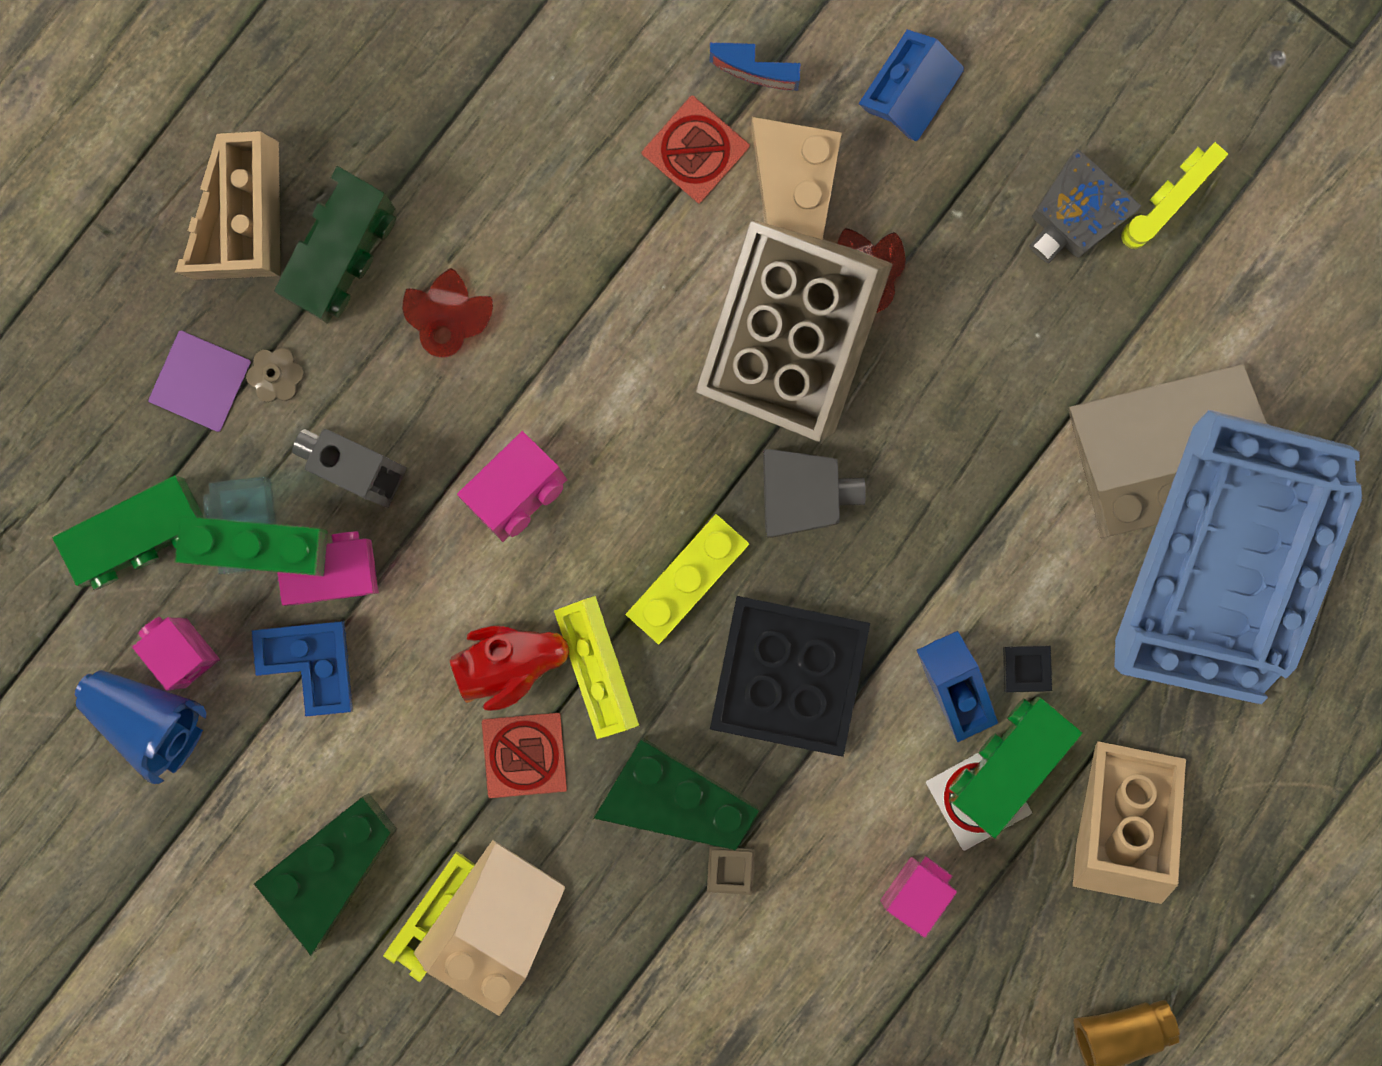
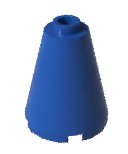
M99 670L94 674L84 676L75 690L77 709L126 761L151 784L162 783L164 780L158 776L166 770L172 773L179 770L193 752L203 732L196 725L199 715L206 719L204 706L194 700Z

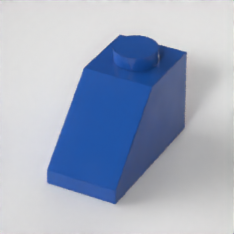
M958 631L917 649L928 682L957 742L998 724L979 666Z

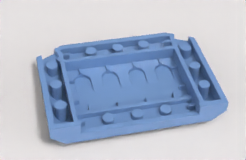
M1208 410L1192 428L1115 639V668L1123 675L1262 704L1268 698L1264 693L1280 676L1286 679L1298 666L1361 504V484L1356 482L1355 460L1359 461V451L1349 445Z

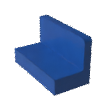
M907 29L859 102V105L867 113L891 121L906 137L918 141L959 79L964 67L938 39Z

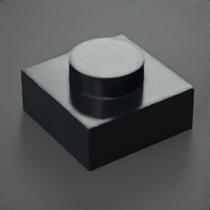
M1051 646L1003 647L1004 692L1052 691Z

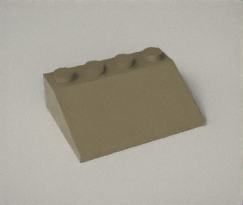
M752 220L696 392L818 442L834 434L893 264L850 247Z
M1244 364L1068 407L1101 538L1158 524L1192 428L1208 410L1267 424Z

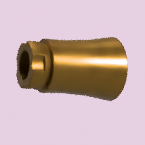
M1160 1000L1150 1005L1146 1002L1102 1015L1074 1018L1075 1036L1086 1066H1125L1144 1057L1162 1052L1164 1047L1180 1043L1178 1024L1166 1000Z

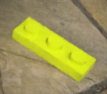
M715 514L625 615L659 645L748 547L749 543Z
M596 596L554 610L562 637L569 646L568 655L596 738L600 739L639 726Z

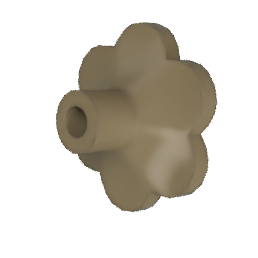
M279 348L273 353L268 350L258 351L254 356V366L246 374L247 382L256 388L258 398L264 402H272L276 398L283 401L292 399L296 394V384L300 383L304 377L303 368L294 363L293 354L284 348ZM275 370V375L270 377V371Z

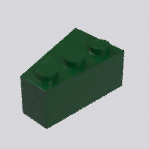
M336 166L331 176V179L338 182L326 205L317 204L312 214V217L317 220L304 242H298L274 290L285 300L327 324L332 316L338 318L343 313L351 297L347 290L355 277L362 279L374 258L373 255L369 254L378 238L381 240L387 238L396 222V217L392 215L396 208L384 192L339 166Z
M642 737L593 819L736 851L757 816L759 809L756 805Z
M369 793L358 799L254 883L310 956L319 950L330 930L397 829Z

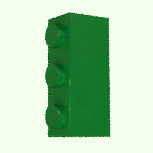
M174 475L52 538L75 585L81 587L91 585L95 591L117 581L119 578L116 572L130 565L133 566L134 570H137L159 559L157 554L159 550L173 544L176 550L180 516L204 517L185 479Z
M180 516L175 563L324 576L328 531L320 528Z
M1034 696L1030 702L1023 698L1007 717L1012 724L1000 737L994 733L982 746L978 754L983 759L972 772L965 768L949 787L954 794L948 801L994 839L1083 733L1041 697Z

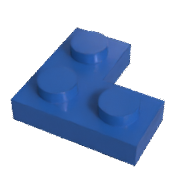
M345 621L251 630L256 676L301 671L305 717L353 712Z

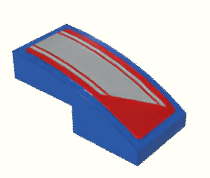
M710 42V62L721 70L753 84L781 90L798 91L800 63L755 62V44Z

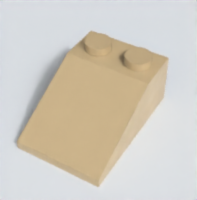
M1097 742L1076 844L1073 887L1159 904L1165 901L1178 886L1186 759Z
M492 840L416 948L414 955L426 973L500 1016L526 979L565 890V886Z

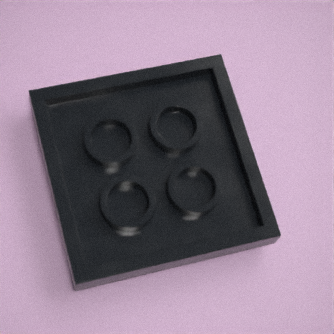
M736 596L709 730L844 757L870 623Z

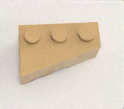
M752 117L751 133L760 184L764 222L823 240L842 133Z
M261 131L217 134L200 188L203 190L196 217L191 218L188 231L191 232L183 260L179 259L175 273L194 280L281 276L279 142Z

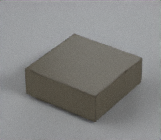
M709 845L707 892L752 895L755 848L737 847L735 851Z

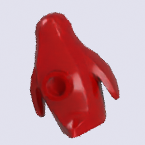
M489 626L468 633L467 640L480 642L451 656L450 665L460 694L466 703L478 698L492 697L483 705L484 710H501L517 703L529 692L534 682L547 671L563 665L569 654V646L567 641L558 633H539L515 630L504 626Z

